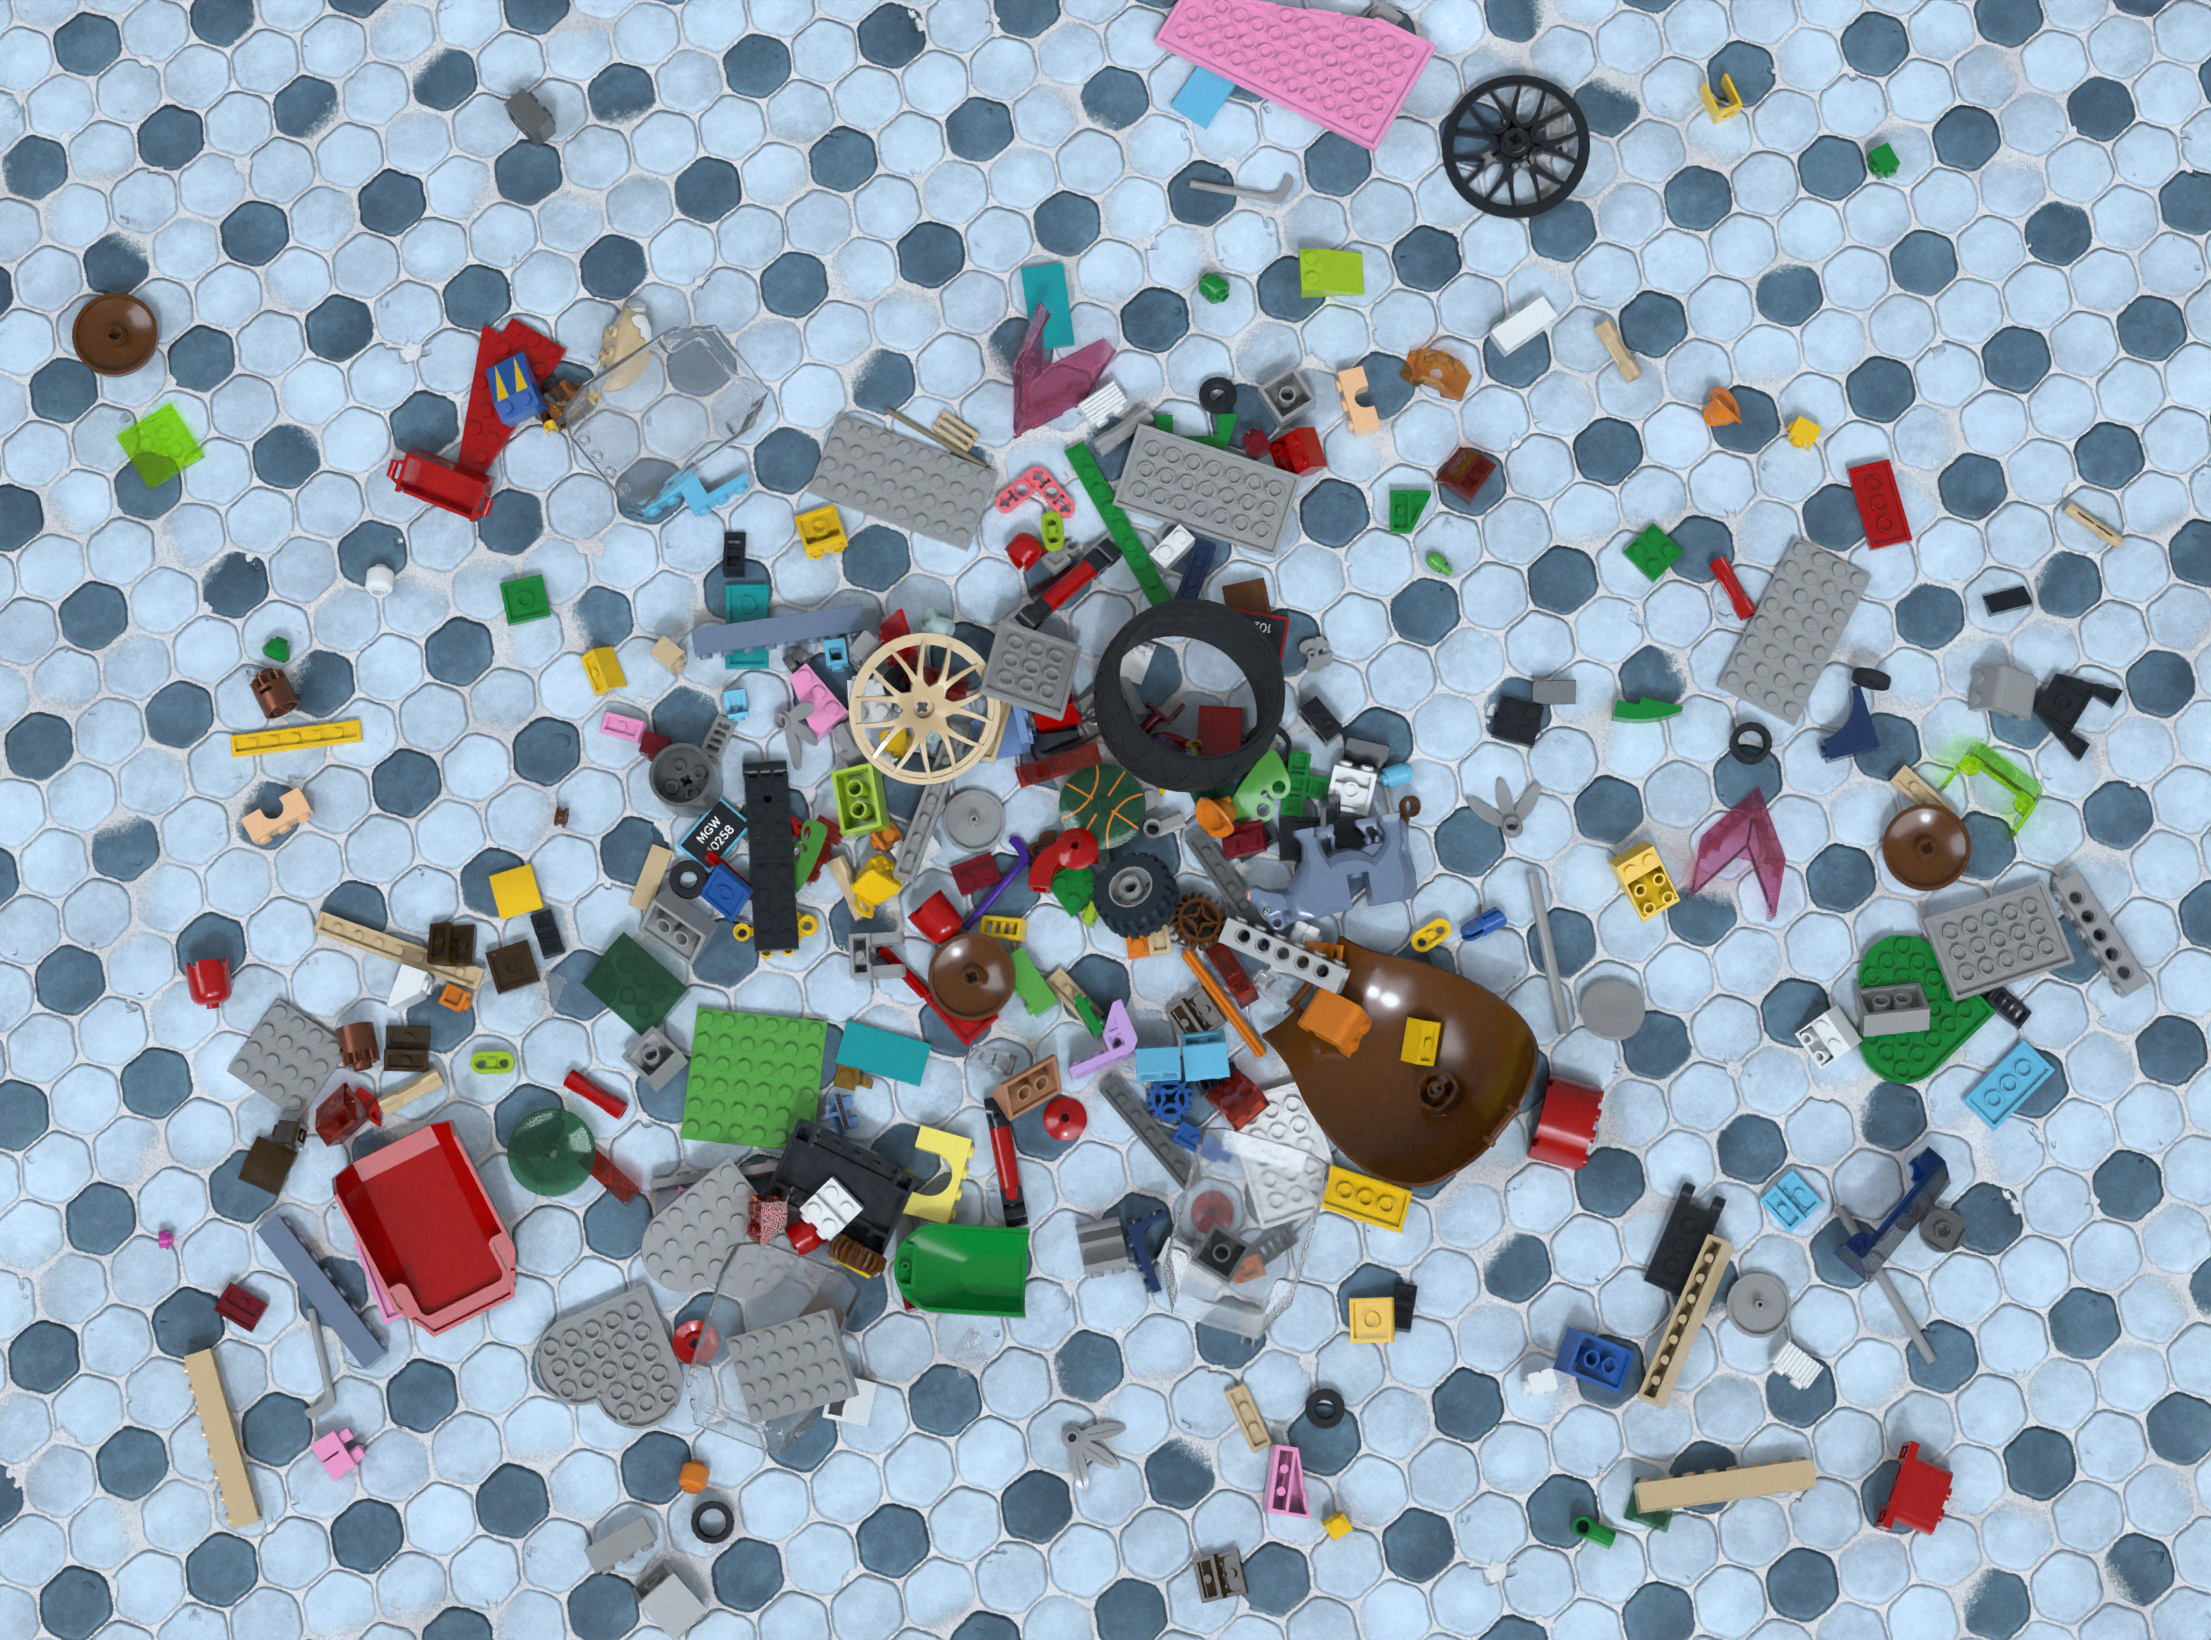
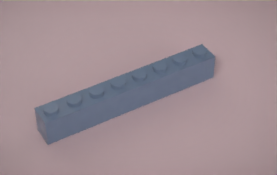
M863 604L691 629L695 658L700 657V660H709L713 658V655L721 654V657L733 656L734 652L737 651L749 654L756 652L755 649L764 648V651L775 650L777 645L785 644L786 648L799 646L798 642L807 641V644L820 643V639H839L845 635H850V638H857L867 629Z
M278 1214L275 1215L256 1232L363 1369L369 1370L389 1354L386 1350L388 1345L380 1336L377 1338L373 1334L374 1327L367 1319L362 1320L359 1316L360 1309L354 1302H348L345 1298L348 1294L342 1286H336L333 1283L332 1279L334 1276L326 1267L322 1269L318 1264L320 1258L313 1250L310 1252L304 1246L307 1244L306 1240L300 1233L296 1235L293 1232L291 1221L286 1216L282 1218Z

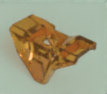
M1431 348L1409 351L1406 362L1400 372V377L1415 387L1423 384L1438 390L1442 398L1460 402L1472 378L1460 360L1449 355L1444 350ZM1439 369L1442 372L1441 379H1432L1430 377L1431 370Z

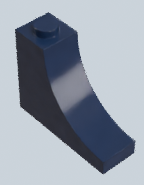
M1860 685L1853 686L1848 691L1850 709L1842 729L1834 735L1823 739L1818 747L1820 757L1825 759L1826 764L1875 751L1880 746Z

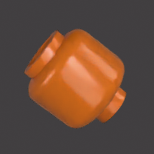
M692 1459L691 1462L683 1464L678 1478V1484L682 1487V1491L697 1495L705 1490L710 1471L704 1466L705 1463L703 1461Z

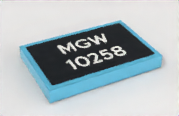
M720 798L715 807L701 817L677 847L693 861L700 863L706 872L711 874L715 868L705 860V856L713 850L724 859L747 833L746 819Z

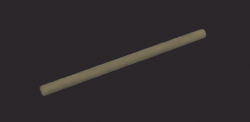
M888 407L886 409V414L971 463L982 467L987 466L983 461Z

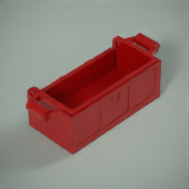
M419 447L406 452L404 460L391 459L386 476L396 483L395 492L400 493L403 491V493L421 499L424 502L466 517L473 523L483 518L484 515L489 516L494 499L490 498L495 482L494 477ZM399 463H401L402 467L399 473V477L397 479L395 478V474Z

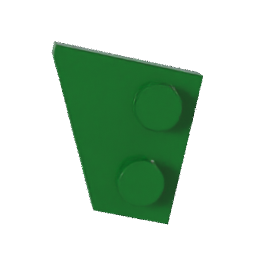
M1390 490V534L1412 533L1431 496V490Z

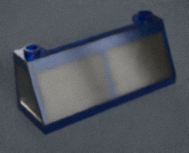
M1929 1146L1916 1154L1908 1163L1913 1168V1175L1910 1180L1915 1185L1871 1238L1865 1233H1856L1847 1242L1840 1244L1833 1252L1866 1282L1871 1280L1951 1184L1946 1161Z

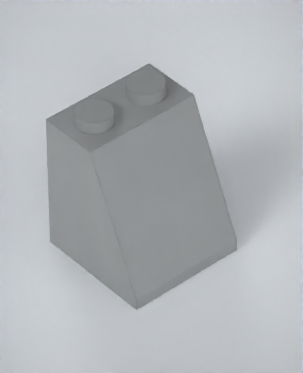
M666 1559L631 1589L639 1604L672 1640L682 1637L688 1631V1627L694 1622H699L707 1611L704 1603Z

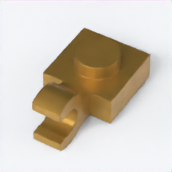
M839 1064L833 1085L855 1092L856 1086L872 1089L874 1081L871 1078L860 1076V1069Z

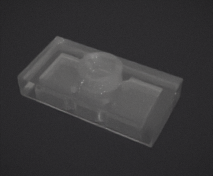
M547 971L530 1011L552 1020L568 979Z

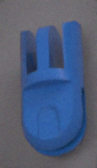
M1494 907L1463 924L1460 928L1462 939L1474 941L1482 936H1486L1505 926L1507 918L1498 908Z

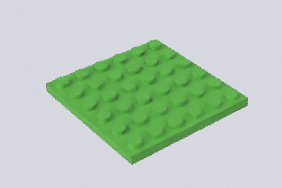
M697 1008L681 1139L785 1150L800 1118L816 1123L828 1022Z

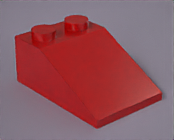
M902 608L898 609L880 626L881 633L878 634V637L883 646L893 639L911 634ZM915 646L906 647L896 652L906 664H917L918 655ZM892 654L886 658L888 666L893 665L895 667L900 665Z

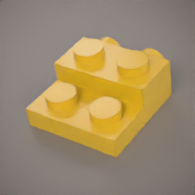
M835 504L794 517L807 559L819 560L826 553H840L845 547H848Z

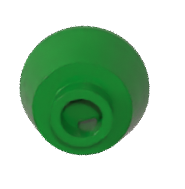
M278 636L275 639L271 638L262 647L263 654L273 660L282 663L290 660V646L287 645L288 641Z

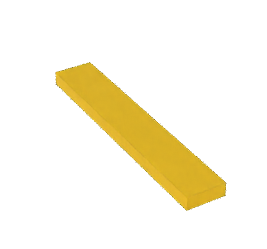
M360 719L230 735L233 758L363 742Z

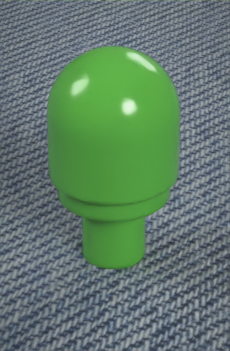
M1434 551L1427 555L1426 563L1433 571L1443 572L1447 577L1452 574L1453 570L1447 565V559L1439 552Z

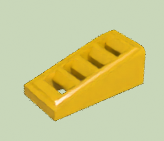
M982 915L979 934H984L997 940L1025 943L1028 922L1022 918ZM989 921L993 922L991 932H988ZM998 922L1001 923L1000 933H997ZM1007 924H1010L1009 934H1006Z

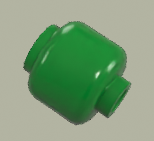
M1206 273L1198 283L1199 293L1211 304H1217L1227 300L1230 284L1219 273Z

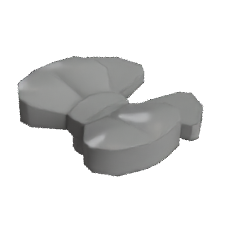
M1318 636L1316 640H1305L1299 646V652L1307 656L1306 670L1310 673L1319 672L1325 666L1329 667L1333 661L1332 654L1319 655L1318 651L1327 645V641Z

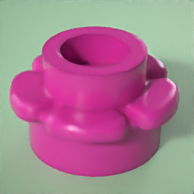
M167 1228L163 1231H158L159 1249L166 1248L168 1250L169 1246L173 1245L172 1232H168Z

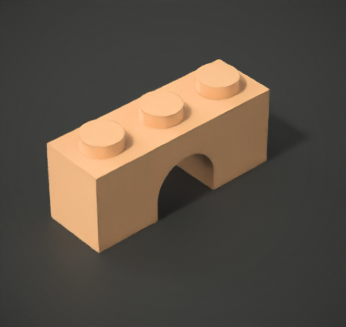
M1363 366L1338 372L1337 380H1334L1337 392H1341L1343 398L1340 400L1343 412H1347L1349 418L1346 420L1349 432L1353 431L1354 438L1378 432L1380 422L1375 406L1361 407L1355 401V397L1358 394L1368 390V382Z
M299 787L279 797L283 804V812L278 818L268 819L259 808L241 819L256 845L267 844L276 834H284L290 831L292 825L298 822L304 823L311 818L310 815L314 814L312 807Z

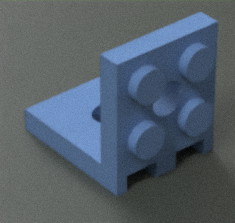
M1012 705V712L1010 713L996 760L1031 752L1030 744H1034L1031 727H1026V723H1029L1027 709ZM981 720L970 721L975 742L978 741L984 724Z

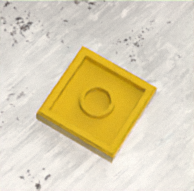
M1394 1297L1349 1298L1350 1343L1395 1342Z

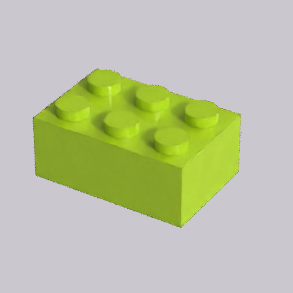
M866 763L831 772L842 836L855 838L871 834L872 832L876 833L891 829L880 770L871 763Z

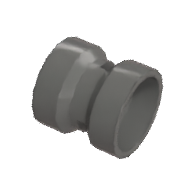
M800 646L795 648L791 655H786L782 658L792 674L805 663L807 665L812 663Z

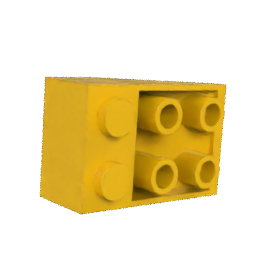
M1643 840L1607 861L1618 884L1642 922L1680 901L1654 846Z

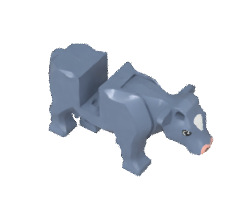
M1400 812L1377 816L1384 833L1377 826L1376 817L1354 820V826L1365 836V844L1360 849H1336L1333 824L1326 828L1313 827L1292 831V836L1301 844L1302 861L1287 888L1265 889L1259 885H1253L1246 890V899L1256 907L1272 931L1276 932L1284 930L1287 926L1297 921L1319 919L1337 912L1353 910L1347 879L1363 877L1368 907L1413 899L1417 890L1416 871L1407 850L1409 840L1408 826L1402 818L1400 819Z

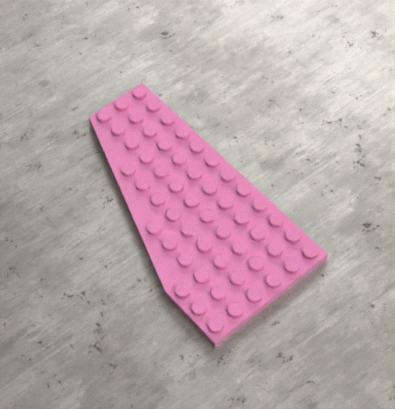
M1179 0L1154 40L1156 46L1373 152H1376L1437 49L1435 44L1381 18H1363L1343 15L1342 12L1309 8L1308 10L1259 0Z

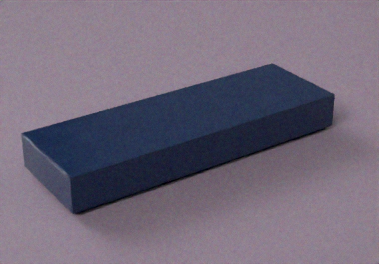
M1196 540L1175 599H1198L1216 551L1215 546Z

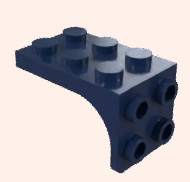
M1162 1209L1151 1212L1150 1218L1142 1220L1141 1217L1130 1221L1129 1226L1126 1227V1232L1129 1236L1126 1238V1243L1130 1252L1135 1251L1137 1258H1134L1135 1265L1139 1273L1143 1271L1145 1275L1143 1284L1147 1293L1152 1292L1153 1296L1161 1294L1162 1289L1145 1250L1143 1238L1152 1225L1169 1218L1168 1210L1163 1212Z

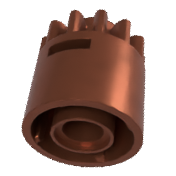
M273 668L264 669L255 675L256 679L252 680V683L249 684L266 719L281 717L294 710L300 704L282 668L278 670H273Z
M358 1022L336 1029L344 1068H353L354 1072L364 1071L373 1068L372 1063L380 1061L373 1022Z

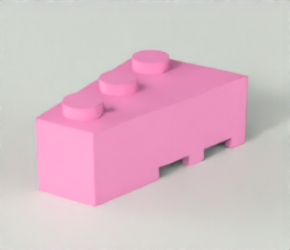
M806 663L790 676L799 703L801 704L806 701L814 703L815 709L806 720L809 727L815 733L818 742H820L832 732V729L849 717L848 711Z
M1271 1445L1262 1512L1311 1519L1298 1448Z

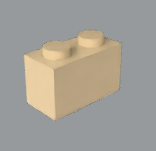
M664 635L650 651L654 662L673 677L677 673L681 674L687 667L686 662L688 660L684 651Z

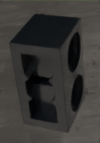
M1317 696L1299 709L1298 715L1325 747L1343 734L1344 728Z

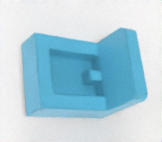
M744 688L722 691L726 717L728 719L732 718L733 722L745 720V716H749Z

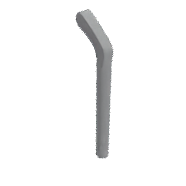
M1285 175L1282 185L1276 193H1266L1197 180L1190 181V188L1280 204L1288 195L1294 180L1290 175Z
M311 1308L307 1312L325 1390L324 1401L305 1410V1415L308 1418L315 1419L336 1404V1396L332 1385L316 1308Z

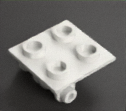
M1115 631V634H1113L1112 639L1119 631ZM1144 642L1129 651L1122 658L1120 676L1129 677L1131 682L1141 685L1156 645Z

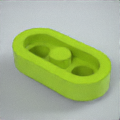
M1054 511L1047 512L1041 518L1043 545L1048 551H1059L1065 544L1062 516Z
M506 1051L477 1052L472 1056L470 1066L473 1071L481 1075L508 1074L515 1067V1059ZM481 1060L486 1061L485 1067H479ZM502 1060H508L506 1067H501Z

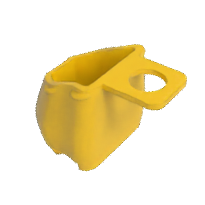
M882 854L872 856L858 871L856 881L851 884V890L856 894V911L869 919L873 917L874 905H880L903 888L901 879L893 877L896 863L887 859ZM861 901L865 902L868 905V912L862 909L860 905Z

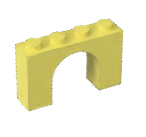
M921 1125L915 1148L946 1159L952 1168V1179L949 1186L938 1195L926 1196L912 1192L903 1214L933 1223H954L957 1213L954 1205L956 1201H960L963 1192L960 1184L962 1179L966 1180L969 1171V1167H966L968 1158L972 1159L975 1151L972 1139Z

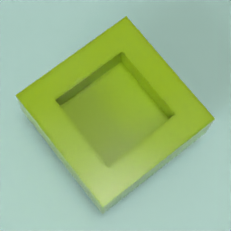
M1090 901L1089 906L1084 907L1081 915L1084 925L1090 928H1094L1099 916L1092 901Z

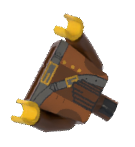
M552 377L544 380L541 385L546 390L543 398L548 409L540 413V418L547 435L550 436L549 432L553 429H556L557 432L563 430L592 408L590 403L595 405L593 400L596 397L602 398V396L596 389H590L576 382L568 383L566 380H563L556 384Z

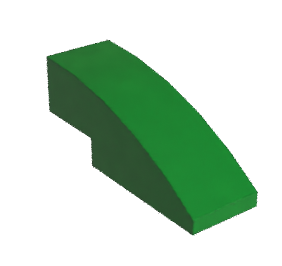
M1640 697L1638 704L1617 700L1611 721L1634 724L1654 723L1679 716L1683 707L1645 697Z

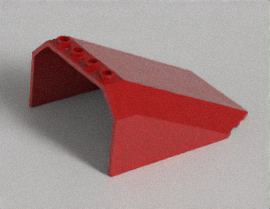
M453 1119L430 1123L351 1162L331 1179L333 1195L393 1309L412 1320L417 1326L425 1329L433 1337L515 1297L516 1248Z

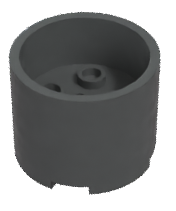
M689 743L672 744L661 750L651 763L649 770L651 789L656 797L673 814L683 818H697V816L712 810L720 800L723 793L721 773L715 763L701 748ZM690 780H691V781H692V784H688V785L686 786V785H685V782H690Z

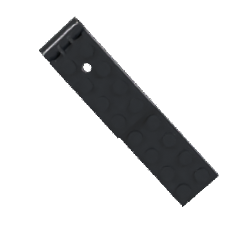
M786 760L742 762L750 887L754 889L751 895L755 953L799 950ZM769 798L771 802L766 803L763 799Z

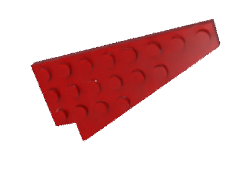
M513 317L502 334L497 333L486 325L482 327L459 453V464L486 474L519 425L509 427L501 422L493 402L486 370L521 352H525L538 386L542 390V382L551 377L567 353L566 349Z

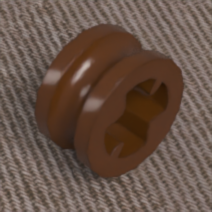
M557 807L554 826L562 825L563 828H566L569 818L568 808L562 810L561 807Z

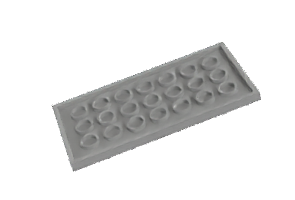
M839 414L809 486L808 493L968 552L997 480L998 472Z
M1139 423L1112 505L1174 526L1180 524L1186 530L1276 558L1302 476Z
M1795 537L1717 687L1795 726L1872 576Z

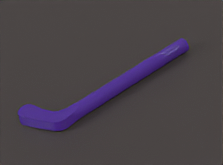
M1018 836L1011 837L1009 843L1018 852L1019 860L962 924L967 931L971 929L1016 876L1030 863V854Z

